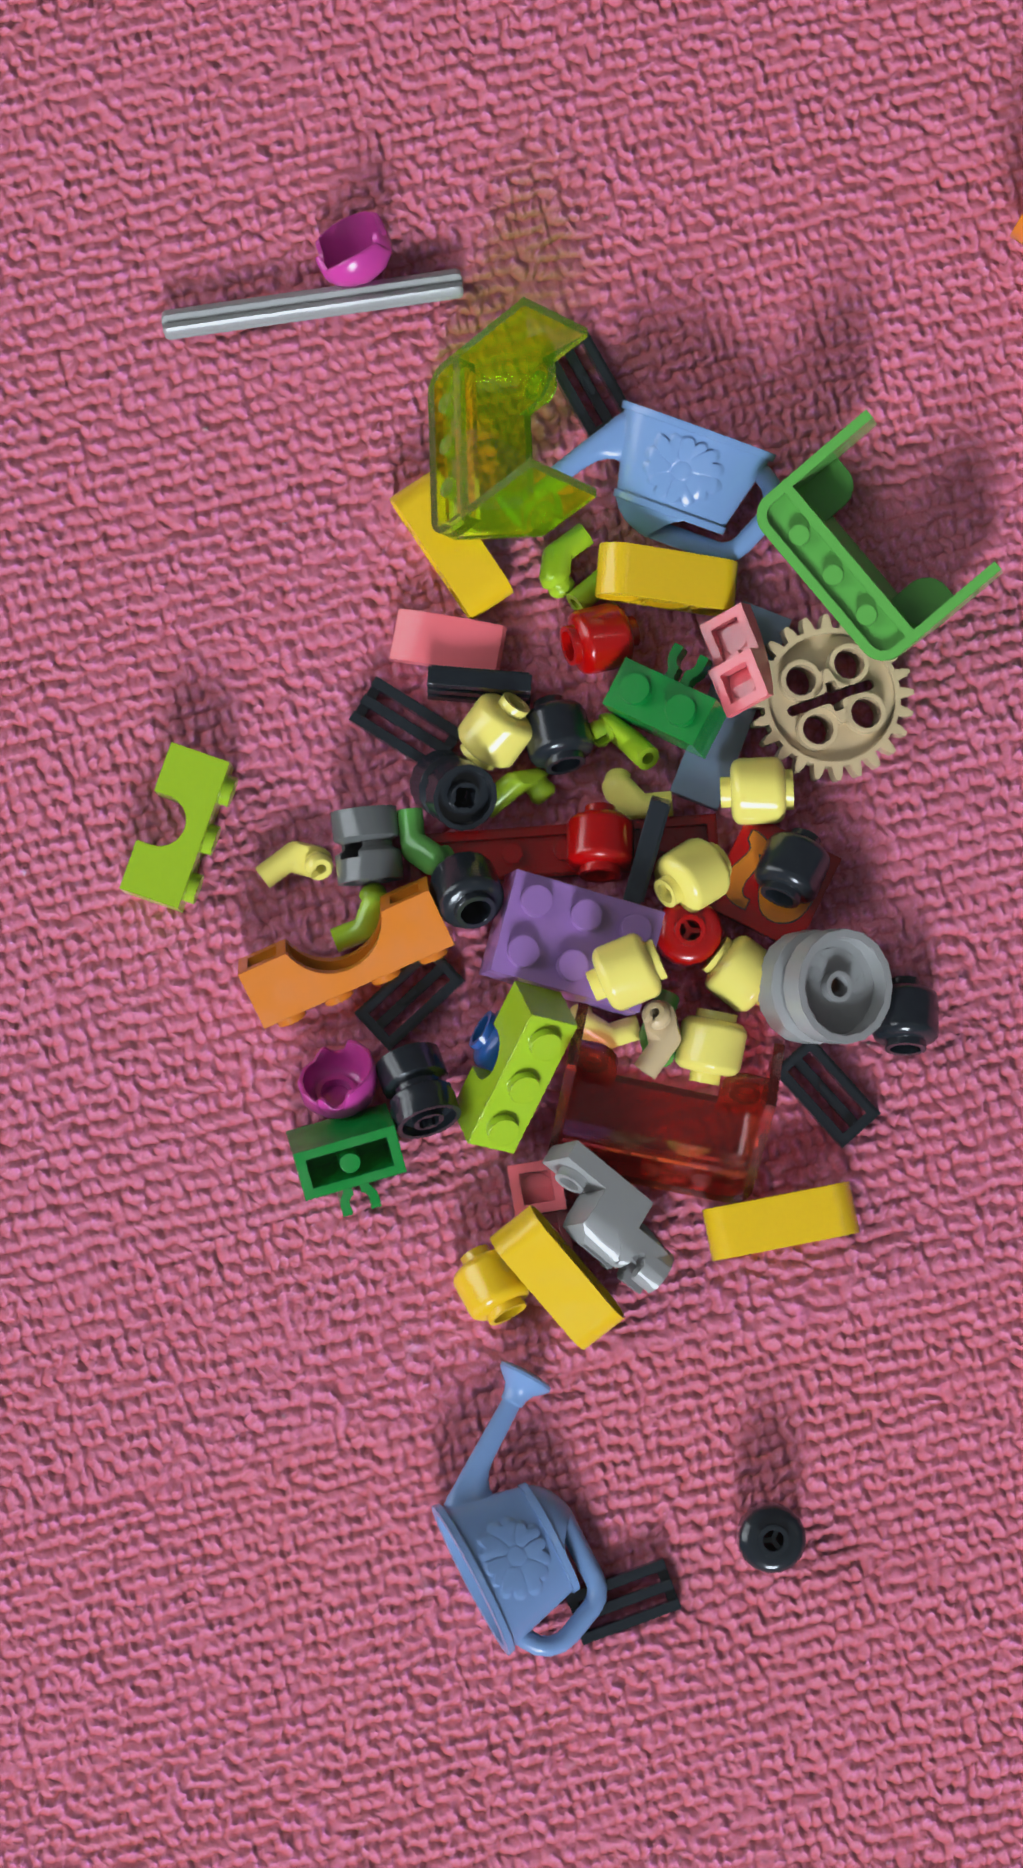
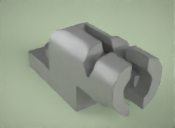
M578 1140L551 1146L542 1163L556 1174L555 1179L562 1187L571 1192L579 1193L566 1216L563 1228L576 1243L600 1261V1264L606 1270L612 1267L618 1268L617 1278L633 1291L641 1294L643 1289L648 1293L656 1290L670 1272L674 1256L662 1246L650 1229L642 1223L653 1202Z

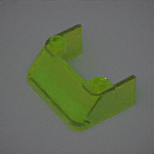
M523 297L439 365L431 378L428 388L431 524L434 531L453 540L542 537L597 497L595 487L540 463L532 457L531 415L543 405L548 404L554 397L557 389L555 362L588 337V328Z

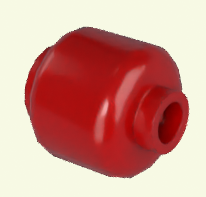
M605 603L573 611L567 620V625L562 626L560 630V642L564 657L570 666L576 665L584 674H596L620 668L626 657L632 659L634 646L640 644V630L636 619L632 615L627 616L618 604Z
M607 802L589 803L585 806V811L573 815L566 826V859L570 868L578 872L581 879L589 882L606 883L619 879L621 873L628 870L634 860V826L631 819L627 815L616 811L615 805Z
M680 904L672 908L666 906L661 910L666 913L663 918L657 949L663 957L674 964L689 966L699 964L714 954L720 945L723 931L720 917L712 906L708 905L696 913L686 911ZM687 921H693L697 924L698 928H691ZM681 925H683L684 929L686 930L683 937L680 933ZM690 934H698L696 939L687 940Z

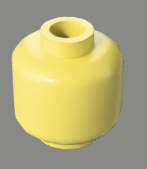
M505 692L503 696L495 693H487L480 696L458 727V735L462 743L460 749L464 756L485 770H493L495 767H510L532 738V727L526 718L530 711L529 706L520 697L510 692Z
M778 757L736 759L731 764L730 777H720L721 808H731L732 818L740 825L776 824L781 822L786 815V810H794L792 769H784V765Z
M701 838L687 839L656 861L654 869L655 893L661 903L669 908L680 904L686 911L696 913L728 892L732 872L730 860L724 850L713 842H707Z
M635 933L627 934L595 948L592 953L594 969L585 972L596 1000L600 1001L607 998L610 1005L618 1011L629 1009L657 997L662 990L661 981L668 978L653 940L650 939L644 942L642 937Z
M746 935L739 936L734 940L725 937L714 954L706 960L702 967V970L707 973L705 979L707 990L737 1012H746L755 1004L759 1006L758 997L762 977V963L767 950Z
M697 1008L696 1015L687 1016L682 1020L680 1026L681 1043L676 1049L675 1062L681 1068L690 1070V1081L719 1086L721 1076L732 1077L740 1072L747 1031L742 1025L736 1023L738 1015Z

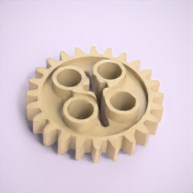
M823 614L819 617L817 629H814L807 617L803 618L798 622L799 636L792 629L786 627L780 631L784 646L774 641H769L765 645L767 653L772 658L768 661L774 695L751 707V709L760 710L761 717L750 723V727L766 728L768 734L759 743L760 747L775 743L779 749L774 757L783 760L789 756L793 759L791 765L793 775L799 773L807 765L810 766L809 774L811 781L819 780L824 769H827L833 783L841 780L843 767H845L849 775L854 779L862 776L861 760L873 770L881 765L876 751L887 756L895 753L896 749L888 739L889 736L893 738L906 736L907 731L897 723V720L913 716L914 711L902 706L901 700L913 695L914 690L900 687L899 680L906 677L910 670L908 668L894 669L892 663L896 659L878 661L867 656L839 622L836 628L832 627L828 614ZM837 654H847L855 661L856 673L852 679L843 678L837 673L834 665ZM789 670H799L806 675L809 688L805 695L794 694L788 688L786 677ZM864 681L872 683L871 690L848 696L833 706L825 704L795 716L788 714L787 710L789 707L814 700L827 691L835 693ZM855 702L866 703L871 708L873 721L870 727H861L854 722L851 710ZM807 718L818 719L824 725L826 735L822 744L811 743L805 737L803 726Z

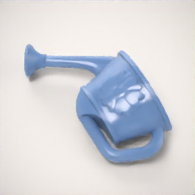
M622 400L621 408H624L622 413L615 416L530 484L527 483L522 487L514 489L501 486L493 488L494 494L504 511L523 532L529 533L532 527V514L541 503V499L593 463L604 459H614L619 461L617 488H614L613 496L616 498L623 518L633 529L645 538L647 537L686 552L735 561L750 552L765 535L759 528L757 514L735 538L728 542H719L671 525V523L685 521L723 535L727 529L725 528L726 524L755 482L762 490L764 498L780 484V480L767 465L769 461L773 462L777 455L664 413Z
M501 1361L500 1368L505 1380L504 1392L501 1396L502 1400L447 1496L444 1505L442 1506L439 1503L433 1505L431 1509L443 1540L465 1585L504 1652L509 1656L515 1651V1646L517 1645L532 1655L551 1657L566 1652L580 1640L601 1613L606 1603L608 1587L604 1573L572 1509L558 1495L549 1489L529 1485L526 1482L519 1484L518 1488L492 1493L490 1490V1468L519 1408H522L532 1397L545 1395L551 1389L548 1383L530 1371L511 1362ZM566 1544L586 1584L587 1594L582 1604L557 1633L549 1636L540 1635L532 1629L571 1592L574 1594L580 1589L575 1571L565 1552Z

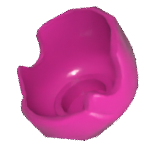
M363 211L343 218L323 232L316 241L319 256L315 259L320 271L330 283L345 287L358 286L371 282L386 268L393 250L392 242L381 217L375 212Z
M349 1039L346 1046L341 1050H331L323 1046L314 1060L303 1067L297 1083L303 1103L311 1112L331 1119H343L353 1116L369 1106L377 1090L378 1078L370 1049L356 1040Z

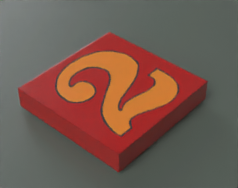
M773 824L743 825L728 854L732 868L728 892L710 904V906L714 908L716 913L774 942L785 934L807 930L842 858L827 851L830 857V867L817 897L807 904H799L797 908H784L775 905L762 896L760 893L761 887L755 880V868L767 840L773 834L784 832L785 830Z

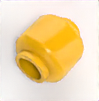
M483 1244L469 1250L461 1257L460 1260L463 1266L454 1275L453 1284L473 1319L488 1321L490 1325L494 1326L512 1319L526 1308L527 1304L524 1300L529 1295V1289L505 1263L496 1249L490 1250L487 1244Z

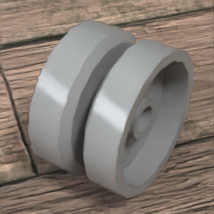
M841 928L823 931L818 929L801 930L785 934L769 947L763 958L758 997L760 1010L770 1028L788 1041L802 1044H850L865 1040L881 1026L890 1008L893 989L890 966L879 945L862 932Z

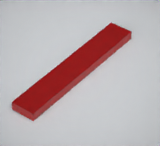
M716 813L668 817L653 871L656 861L661 856L687 839L701 838L718 845ZM631 819L634 826V857L645 819ZM567 824L425 834L440 846H450L454 853L466 851L481 853L492 862L500 882L504 881L506 874L516 869L547 878L579 876L578 872L570 868L566 859ZM410 863L411 882L427 876L431 883V875L423 873ZM632 865L630 866V868H629L628 870H626V871H624V872H622V873H630V872H631Z

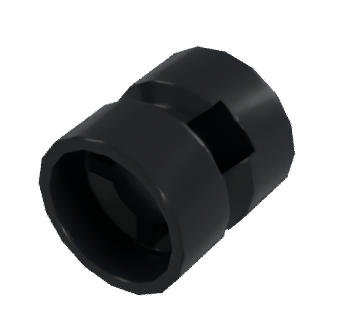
M446 749L432 751L422 757L413 768L410 778V791L413 799L419 807L449 828L460 831L474 829L483 824L492 814L497 801V790L491 775L459 753Z
M431 1042L406 1044L393 1049L377 1062V1076L383 1094L387 1099H390V1114L396 1132L400 1137L419 1139L432 1136L454 1125L460 1118L461 1109L450 1082L446 1081L448 1072L440 1049L436 1044Z

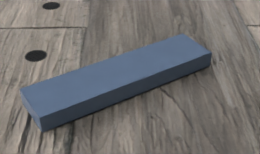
M750 604L764 645L769 641L782 645L780 631L789 627L792 619ZM767 653L768 660H771L772 658H771L770 655ZM712 682L707 695L717 699L721 704ZM749 708L732 718L726 717L705 759L685 750L670 789L673 795L717 812L720 805V777H730L731 764L738 759L749 731L750 723H752L757 709Z

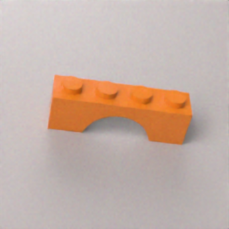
M425 876L380 896V914L377 926L371 937L357 950L340 957L322 958L299 950L285 938L238 959V976L264 1029L278 1024L279 1027H286L301 1020L307 1014L306 1010L322 1003H325L326 1006H334L347 1000L353 995V990L370 982L373 985L387 983L396 978L401 973L400 969L417 961L420 964H429L442 958L447 954L448 948L455 945L451 925L440 914L431 890V883L428 877Z

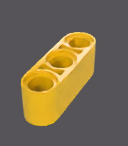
M433 470L389 498L397 514L468 619H475L514 593L503 571Z
M603 542L599 544L595 596L600 599L717 616L735 606L738 562L721 557L635 543Z
M850 1181L702 1210L712 1261L860 1232Z
M528 1206L490 1236L491 1243L505 1263L571 1340L582 1350H585L625 1319L623 1311L612 1295L535 1206Z

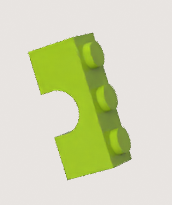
M171 742L154 791L159 797L174 801L183 807L186 816L184 831L176 841L164 846H155L136 839L119 887L120 890L129 895L182 913L187 902L195 904L204 880V875L197 873L203 854L212 856L220 836L221 826L214 824L220 806H230L238 784V778L231 776L234 768L230 762Z
M514 981L494 1021L500 1045L498 1058L492 1072L472 1066L457 1097L461 1109V1116L457 1121L467 1143L513 1154L578 1027L561 992L519 981Z

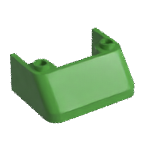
M865 410L761 500L757 509V522L765 536L861 650L875 660L890 661L902 655L942 625L1003 572L994 561L955 595L941 581L934 578H920L910 583L900 593L895 591L833 517L850 501L854 490L853 478L838 458L877 425L871 414Z

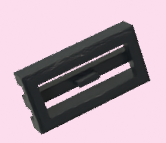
M586 329L542 353V359L588 438L613 418L574 349L579 346L583 347L620 413L624 411V408H621L622 400L627 401ZM564 355L603 424L597 427L594 425L557 358Z
M431 665L428 668L427 697L428 700L476 703L483 694L495 693L503 696L505 692H510L520 697L530 708L532 674L528 672Z
M377 676L367 694L365 693L361 699L360 705L349 718L351 723L416 764L425 755L365 718L369 710H372L435 751L443 749L452 751L459 741L457 726ZM379 694H383L448 735L445 743L378 702L376 699Z
M654 795L651 797L623 900L637 904L644 902L671 807L669 799Z
M444 957L434 961L436 966L377 1021L370 1016V1013L423 964L417 961L403 967L401 973L396 978L387 982L354 1013L389 1051L465 982ZM445 974L450 981L389 1036L383 1029L439 977Z
M802 1044L772 1071L840 1148L848 1144L881 1114L818 1044ZM810 1052L865 1114L857 1120L802 1059ZM793 1066L849 1126L844 1133L788 1073Z
M663 1557L605 1578L608 1587L607 1591L654 1573H658L660 1582L606 1601L598 1617L664 1592L667 1600L592 1629L588 1628L581 1637L583 1645L681 1609ZM586 1586L581 1587L574 1594L571 1592L566 1597L572 1615L580 1606L579 1601L584 1600L586 1597Z

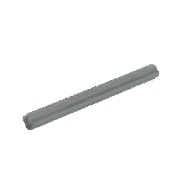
M455 268L372 280L371 282L353 287L329 286L169 309L162 312L161 321L166 339L173 340L458 299L463 296L464 289L460 270Z

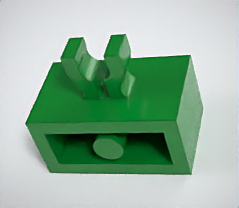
M674 643L668 655V670L665 675L626 657L602 702L603 705L623 721L705 759L726 719V715L717 699L693 688L707 676L713 662L708 657L700 654L696 665L692 669L686 670L681 681L678 682L683 673L681 662L688 652L682 645Z
M386 1103L366 1108L348 1118L327 1119L286 1131L305 1200L308 1201L338 1192V1200L343 1217L353 1215L350 1199L354 1195L353 1187L360 1186L361 1192L368 1195L371 1208L374 1209L382 1205L373 1182L407 1172L395 1125Z

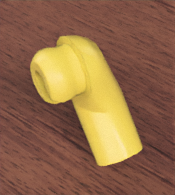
M291 841L256 866L255 869L268 887L271 888L290 873L309 877L317 881L324 880L332 873L333 862L331 854L322 846Z

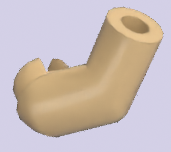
M660 1000L648 1002L642 1010L643 1024L649 1044L634 1063L638 1069L654 1080L681 1043V1033L676 1012L669 1003Z

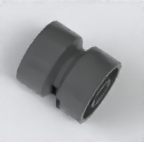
M362 806L341 809L330 813L333 842L342 846V851L335 856L338 886H364L370 883L382 884L404 879L401 849L393 846L392 842L399 836L396 806Z

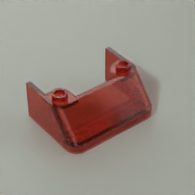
M578 1003L575 1017L578 1027L569 1045L548 1151L551 1146L578 1140L631 1184L723 1203H737L746 1200L752 1194L775 1113L785 1045L774 1043L765 1077L751 1073H738L735 1076L726 1077L721 1082L717 1096L616 1075L619 1064L616 1053L602 1043L582 1039L589 1004Z

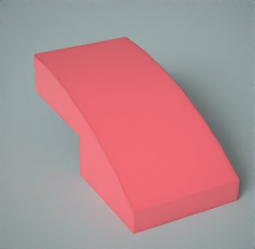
M739 603L699 626L715 664V667L708 670V673L726 717L732 718L774 695L767 652L750 604Z
M398 608L389 658L398 663L422 666L439 665L500 670L507 627L468 618Z
M543 1160L507 1166L515 1217L528 1206H535L573 1249L572 1239L563 1228V1223L567 1216V1206L564 1188L556 1181V1174L542 1163Z

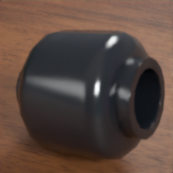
M551 694L537 699L533 704L534 708L526 715L532 727V738L526 745L530 761L536 767L545 769L548 774L552 775L567 774L581 768L586 762L585 758L592 752L594 746L585 709L580 703L573 700H564L563 696L559 694Z
M793 828L791 832H777L767 840L755 868V880L761 887L760 893L764 898L775 905L792 909L797 908L799 904H807L817 897L830 867V857L827 851L820 845L821 840L816 834L803 828Z
M466 851L448 856L436 866L431 875V890L443 919L454 927L464 929L480 928L488 924L499 913L504 904V890L490 859L481 853Z
M893 977L890 1008L881 1026L872 1033L873 1038L877 1043L885 1046V1051L889 1054L912 1056L924 1053L926 1046L932 1044L939 1036V1001L937 993L927 986L920 985V979L917 977Z
M762 1502L749 1508L741 1517L736 1530L737 1545L743 1558L754 1569L765 1573H781L793 1567L802 1557L806 1546V1531L800 1518L787 1506L776 1502ZM773 1530L770 1537H764L767 1532ZM779 1532L782 1534L783 1538L781 1544H779L776 1540ZM772 1543L775 1548L768 1549L764 1544Z

